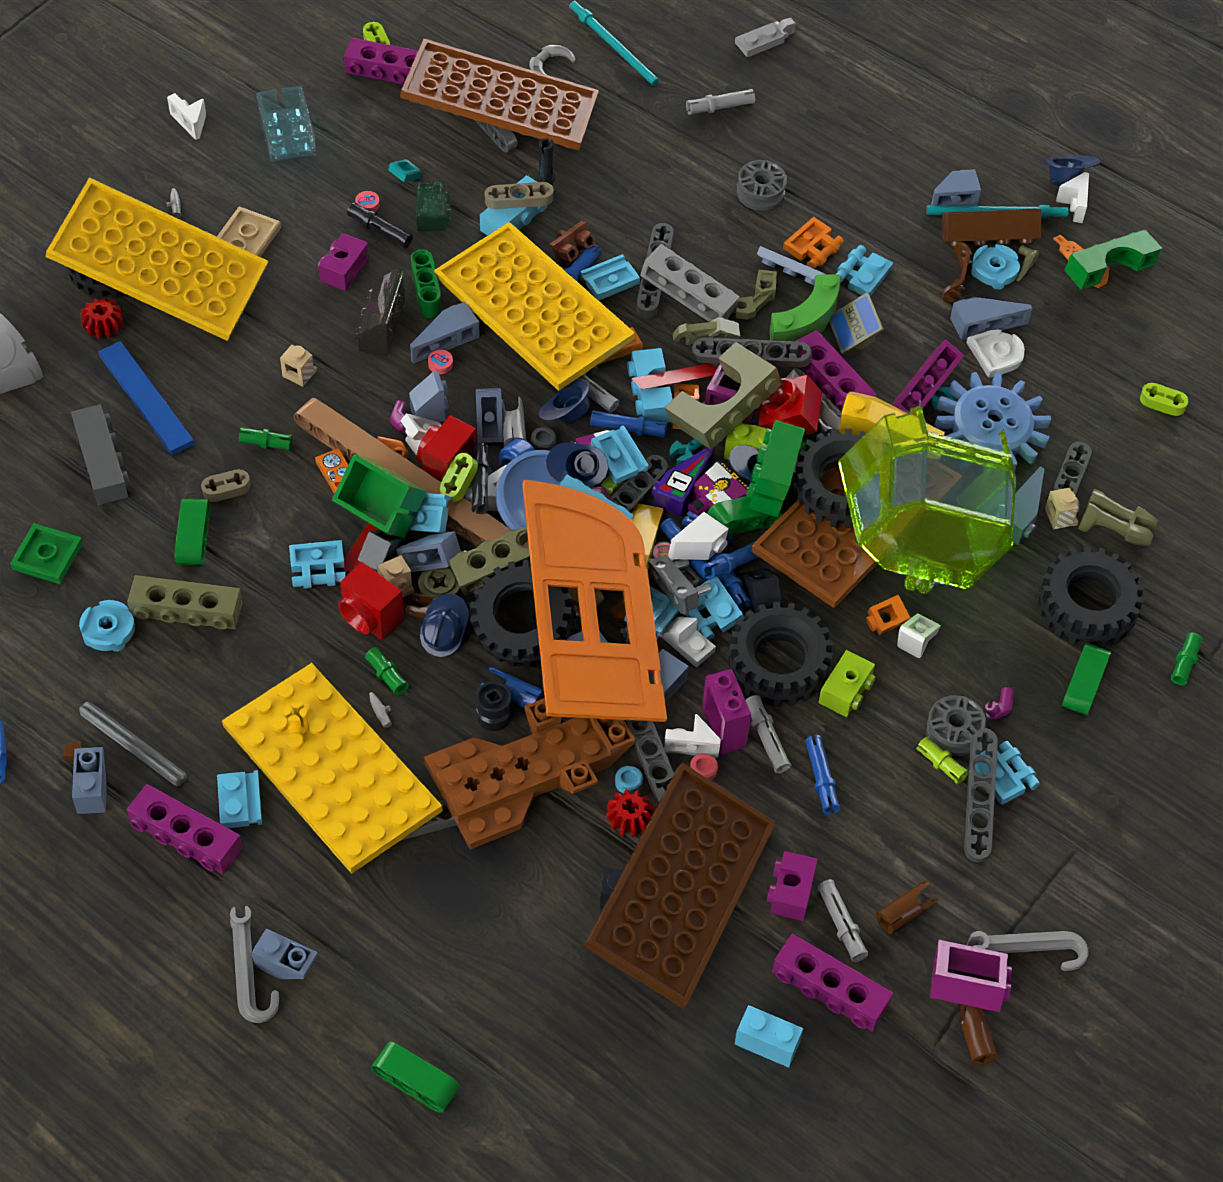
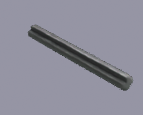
M86 701L80 706L79 712L82 717L173 785L180 787L186 781L187 776L183 770L94 704Z

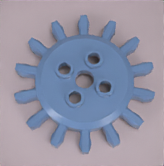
M977 372L972 373L969 380L971 387L969 391L965 390L954 380L950 385L949 392L958 399V402L940 396L937 409L953 414V416H937L934 424L937 429H953L954 433L947 435L942 444L944 449L960 443L965 448L960 463L965 465L974 454L983 457L984 473H989L993 467L994 460L1003 459L1008 472L1014 473L1017 466L1015 458L1017 454L1021 455L1032 465L1038 453L1028 443L1045 449L1050 437L1033 430V428H1048L1051 421V416H1033L1032 411L1040 408L1043 400L1042 397L1037 396L1025 402L1020 397L1025 382L1020 380L1014 385L1012 390L1001 387L1003 380L1002 373L996 372L991 385L985 386L982 385ZM996 415L1001 421L994 422L988 416Z

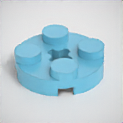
M996 244L995 247L988 248V245L982 246L974 253L971 274L994 289H1002L1005 285L1012 283L1018 276L1020 270L1018 256L1012 249L1004 245ZM997 263L1000 265V267H994L992 265H995Z
M104 600L99 602L98 606L94 608L90 606L84 611L80 618L79 627L84 643L87 646L100 651H120L124 649L126 643L132 638L135 631V622L132 613L129 612L125 604L114 600ZM112 622L113 627L110 629H103L101 625Z

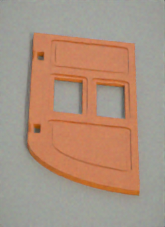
M524 480L522 486L547 716L665 722L667 714L663 685L661 684V668L648 571L644 556L645 548L639 530L626 515L594 496L556 484ZM633 556L638 557L639 567L634 566ZM548 586L577 588L583 641L553 640ZM594 589L623 591L630 644L600 643ZM648 673H653L655 684H650Z

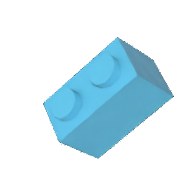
M748 1005L737 1029L735 1045L790 1067L800 1044L803 1028Z

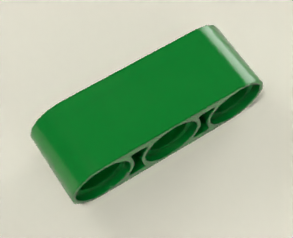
M417 250L411 255V269L418 307L423 317L434 318L441 313V295L437 275L434 273L433 256L427 250Z
M748 497L718 502L710 507L707 513L728 528L727 536L771 527L782 516L781 512H779L776 518L748 509L750 501Z
M209 499L181 500L175 544L176 565L204 564L210 517Z
M1085 643L1063 700V707L1088 715L1111 651Z
M394 1042L387 1043L371 1066L374 1073L380 1078L439 1113L444 1112L460 1088L458 1082L451 1076Z

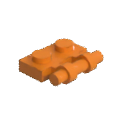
M813 217L784 242L783 249L800 261L808 256L811 260L807 262V266L815 269L817 266H822L827 261V257L836 254L840 250L844 239L841 236H837L835 239L831 238L832 228ZM820 244L824 246L821 251L817 249Z

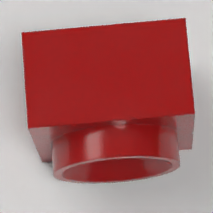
M808 375L794 379L781 378L783 384L760 404L761 410L758 426L772 429L775 420L804 428L803 435L817 432L822 391Z
M451 415L441 427L437 425L432 426L422 438L417 451V461L422 463L423 471L442 482L455 456L460 453H467L473 457L472 446L476 443V428ZM462 464L460 468H467L469 464Z
M361 562L340 581L342 600L338 603V607L344 619L356 631L365 635L372 632L383 640L404 621L402 591L364 562Z

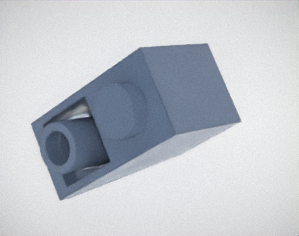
M434 371L409 392L412 415L440 423L445 421V411L449 410L447 398L444 396L448 395L447 384L445 380L441 381L438 371Z
M103 747L74 749L72 799L77 814L105 813L107 785Z
M268 929L264 931L252 951L255 968L278 979H304L318 956V952Z

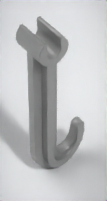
M245 906V917L238 918L236 917L235 907H233L230 911V925L233 929L238 1009L244 1019L250 1022H266L274 1017L278 1011L279 993L276 990L272 991L270 1007L267 1010L261 1011L256 1007L250 932L251 911L248 906Z
M976 931L971 934L966 944L967 946L1001 953L1063 949L1076 951L1078 958L1063 962L1061 965L1063 971L1079 969L1084 965L1088 957L1086 942L1081 936L1068 931L989 936L982 931Z

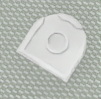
M997 329L967 338L969 348L988 378L994 377L996 372L1002 374L1017 369L1023 361L1025 347L1021 339L1015 334L1010 335Z

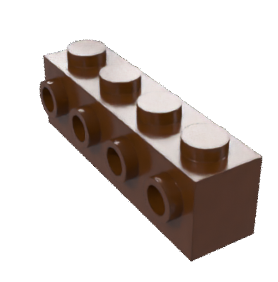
M1041 209L942 212L943 241L950 242V246H955L959 242L964 243V241H973V245H987V240H996V244H1011V239H1019V243H1034V238H1041Z

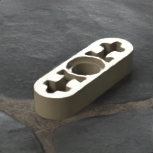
M547 182L493 185L485 190V204L491 209L546 206L553 201L554 189ZM523 193L525 197L515 198L513 195Z

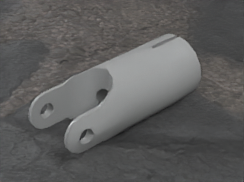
M520 396L518 397L519 406L513 411H505V404L502 399L504 447L515 439L526 441L524 409Z

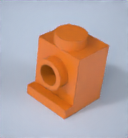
M899 595L870 607L867 612L869 616L866 617L871 631L877 630L879 636L903 625L910 619ZM881 615H887L890 621L883 622Z

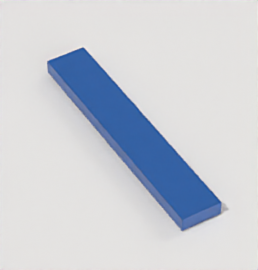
M121 341L98 351L101 360L171 456L194 446L193 438Z

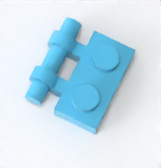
M859 245L849 253L848 260L845 263H841L837 268L836 274H840V282L844 279L850 281L848 289L860 295L869 292L871 297L892 270L893 262L875 253L866 258L863 256L866 248ZM855 265L860 267L858 272L853 270Z
M342 540L289 545L292 573L302 572V576L292 577L293 587L304 586V589L312 588V585L320 584L336 586L335 583H340L345 578V572L334 573V568H344ZM326 569V574L311 575L310 571Z
M718 577L705 582L710 585L711 591L700 595L698 598L699 607L685 614L687 617L698 619L697 631L708 640L714 638L715 634L711 629L718 625L724 633L733 627L739 619L743 620L745 618ZM705 607L711 614L708 618H703L700 613Z
M1008 741L1003 742L999 746L1003 752L1002 754L997 751L995 797L1001 805L1024 794L1026 788L1022 782L1027 783L1032 790L1040 785V782L1035 777L1036 772L1031 766L1025 764L1021 758L1022 754L1016 747L1013 748ZM985 762L975 764V769L979 774L987 775L990 773V767ZM1008 764H1012L1018 772L1014 773Z

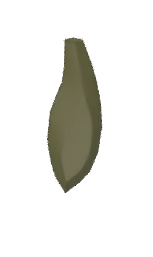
M1024 245L1020 246L1018 254L1025 256V259L1017 276V282L1021 280L1029 268L1036 262L1039 250L1030 249Z

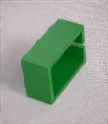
M775 420L772 429H766L762 442L766 445L761 444L757 455V462L760 464H755L751 476L752 481L755 483L750 482L746 497L750 498L748 509L778 517L790 487L805 431L804 428Z
M353 454L332 501L383 532L405 538L415 518L411 514L412 512H418L427 491L373 459Z

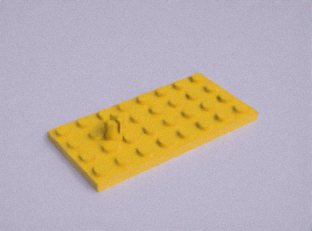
M90 177L46 251L47 258L226 341L229 340L268 265V260Z
M510 222L434 270L437 279L460 301L466 302L472 312L558 391L635 339V333Z
M312 663L222 720L223 727L351 874L443 811L439 801Z

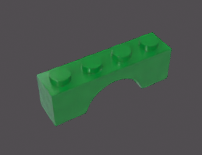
M1146 230L1133 232L1127 236L1118 239L1114 238L1109 242L1096 244L1090 248L1073 252L1068 259L1069 261L1064 271L1083 290L1100 284L1108 264L1125 265L1135 271L1154 266L1162 247Z

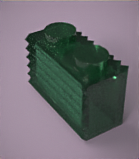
M428 181L427 183H417V231H446V223H450V209H446V205H450V191H446L445 182L435 183L433 181L430 183Z

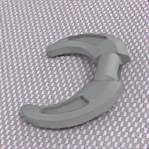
M547 45L541 48L542 51L536 57L531 58L529 68L532 71L545 74L542 66L549 56H563L572 63L575 62V56L568 48L561 45Z

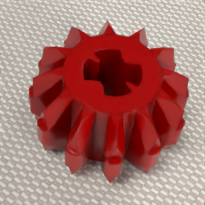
M104 297L98 301L95 298L93 303L86 302L85 308L81 309L82 327L84 330H87L90 336L96 335L100 339L103 335H106L110 338V333L118 334L119 328L123 326V312L120 306H117L115 300L108 301Z
M626 788L624 795L616 792L614 800H609L606 819L611 822L612 831L620 829L621 836L626 832H630L634 838L636 830L641 833L644 832L652 817L654 807L652 804H649L648 795L640 797L639 790L634 794H630Z

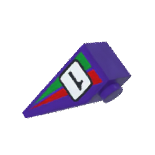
M708 447L667 471L661 481L657 480L652 489V495H654L653 506L664 508V511L682 517L692 500L695 482L713 464L715 447L712 450Z

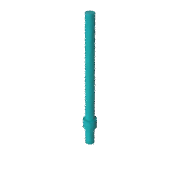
M576 1L570 3L569 7L579 16L578 18L583 24L589 25L652 86L658 84L659 79L594 18V14L588 9H584Z
M927 205L926 213L927 215H942V212L1036 208L1041 209V219H1049V217H1068V207H1050L1049 205H1039V207Z

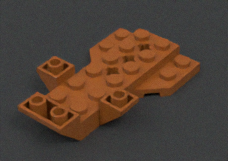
M545 698L524 707L532 735L504 746L474 737L425 756L424 764L443 800H445L469 849H473L520 830L534 797L559 787L574 794L598 784L594 773L609 768L635 743V738L625 721L573 718L561 723V717L547 716Z

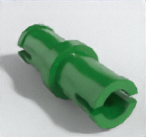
M244 427L240 429L242 433H239V443L259 445L262 449H267L268 447L287 451L291 449V434L270 432V429H264L263 431Z
M1197 633L1187 634L1182 651H1179L1176 656L1177 664L1171 675V681L1175 684L1186 685L1192 667H1195L1198 662L1197 654L1203 643V637Z
M371 648L365 654V659L376 670L377 677L381 681H385L395 695L399 696L405 693L409 684L397 672V666L393 662L388 661L379 648Z

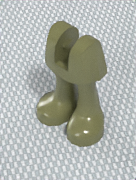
M1094 489L1078 530L1088 532L1093 526L1101 525L1124 536V541L1148 547L1152 543V532L1156 530L1159 522L1157 518L1140 506L1135 511L1127 509L1107 497L1102 491ZM1110 514H1113V515H1115V516H1117V517H1119V518H1122V519L1125 520V521H1122V520H1120V519H1118V518H1116V517H1114V516H1112V515H1110Z

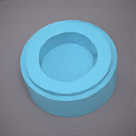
M624 766L617 771L615 786L618 791L624 794L627 788L630 794H634L642 788L643 775L638 768Z

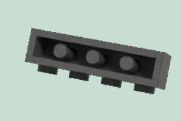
M101 404L72 411L74 427L97 505L128 498L126 487L131 485L127 471L121 472L120 467H124L121 452H115L114 449L119 447L115 432L109 433V428H113L109 413H103Z

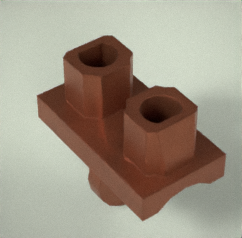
M580 221L567 232L564 230L558 232L557 239L549 245L556 256L557 264L562 265L566 261L572 262L578 258L581 250L584 248L590 249L596 242L593 234L589 232L586 222Z

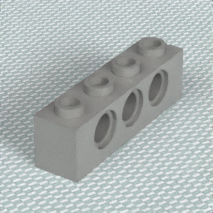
M662 244L645 260L640 276L708 322L717 317L728 319L735 311L740 298L732 290L726 288Z

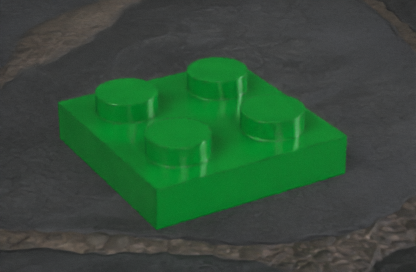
M33 523L10 563L11 568L21 573L61 584L83 545L82 537Z

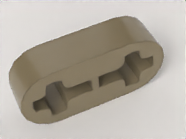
M240 469L209 476L201 484L203 497L209 499L210 502H218L244 495L251 487L248 473ZM240 480L242 484L237 485L235 481ZM215 487L217 490L212 491L210 488Z

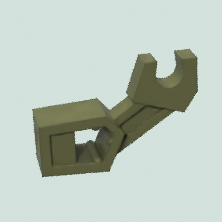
M758 271L754 297L739 298L736 318L746 320L754 318L756 313L768 301L775 300L776 271Z
M721 317L706 323L690 325L685 323L678 326L673 332V341L679 342L681 338L685 337L686 345H691L700 337L706 336L709 338L738 339L740 337L739 323Z

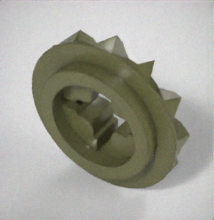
M451 567L424 570L418 580L420 593L434 598L443 594L457 595L460 588ZM444 581V587L439 586L435 588V582L441 583Z

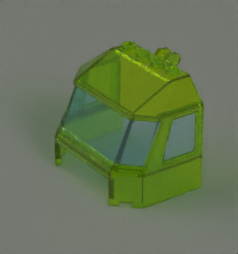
M921 406L910 408L911 413L897 417L895 413L884 415L838 461L857 543L884 570L909 575L904 580V587L907 590L913 591L915 588H918L917 590L920 593L926 594L933 589L935 582L968 589L1014 545L1016 475L1005 431L1003 429L999 433L1002 451L929 432Z

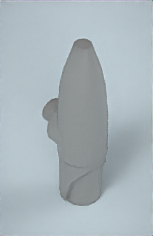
M173 188L170 195L171 202H167V207H171L173 217L179 218L181 217V203L178 192Z
M373 692L369 693L370 702L377 718L385 729L389 728L392 725L387 714L391 710L390 706L385 707Z

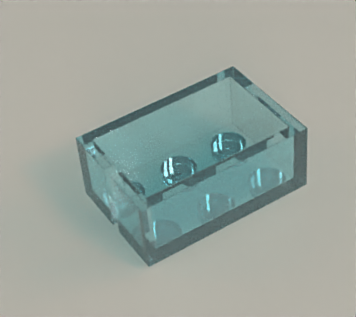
M302 85L281 89L283 109H279L277 89L257 92L258 113L270 162L316 155L315 136Z

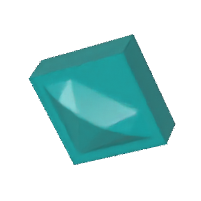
M407 159L392 162L388 168V171L403 182L420 179L422 173L419 168Z

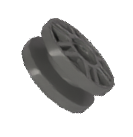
M768 160L751 161L745 164L739 171L736 194L741 203L753 210L767 211L774 209L782 203L785 197L787 176L784 170L776 163Z
M951 695L943 697L934 703L929 712L926 735L943 751L948 750L952 756L970 754L971 739L977 730L985 728L986 717L982 708L975 701L965 696Z

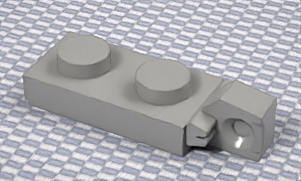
M792 18L784 19L780 23L778 21L772 22L735 37V44L746 57H750L784 43V39L795 32L796 23Z

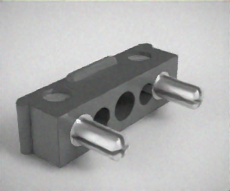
M667 555L655 559L650 558L649 569L651 578L681 614L685 615L688 611L698 608V596L711 591L708 583L694 588L682 574L680 569L689 566L688 559L672 562Z

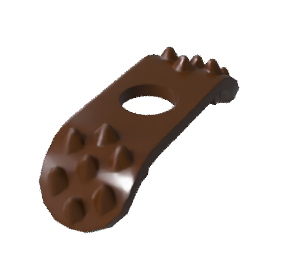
M963 242L957 243L954 247L955 255L960 261V268H963L961 278L955 279L954 283L942 292V299L946 303L955 302L963 297L961 293L965 290L964 282L968 265L973 262L970 259L973 253Z

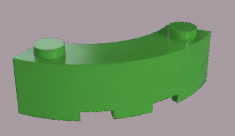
M840 274L816 275L813 292L804 303L785 312L772 313L769 331L770 340L795 342L815 330L821 334L826 329L836 310Z

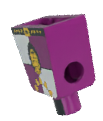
M719 460L695 482L692 495L694 501L688 505V509L698 516L703 512L708 513L710 507L718 502L746 497L749 486L724 462Z

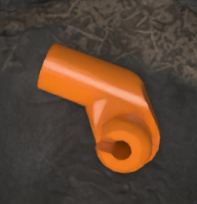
M378 436L377 440L404 458H408V451L402 441Z

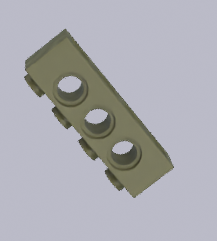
M527 526L518 530L507 531L498 539L484 541L477 548L459 552L454 558L449 559L464 596L474 593L476 588L482 589L484 586L482 579L485 576L491 579L496 575L493 570L499 566L501 571L509 568L508 562L514 561L516 566H523V560H530L529 547H523L528 542ZM510 552L507 557L499 558L501 553ZM485 562L482 568H475L478 563Z
M137 575L134 577L127 601L132 616L138 619L149 618L162 620L167 623L181 622L192 626H213L218 629H236L242 607L240 588Z

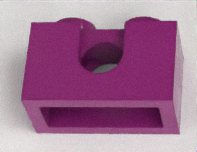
M342 233L338 240L333 241L331 244L330 254L322 257L318 263L320 281L346 291L369 260L368 242Z
M784 851L782 861L776 860L773 877L778 878L776 886L770 885L767 902L772 903L771 914L804 921L817 858ZM784 883L792 884L794 887L784 885Z

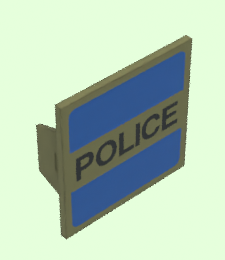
M869 292L834 312L829 321L842 355L853 348L860 350L875 342L874 335L884 330Z

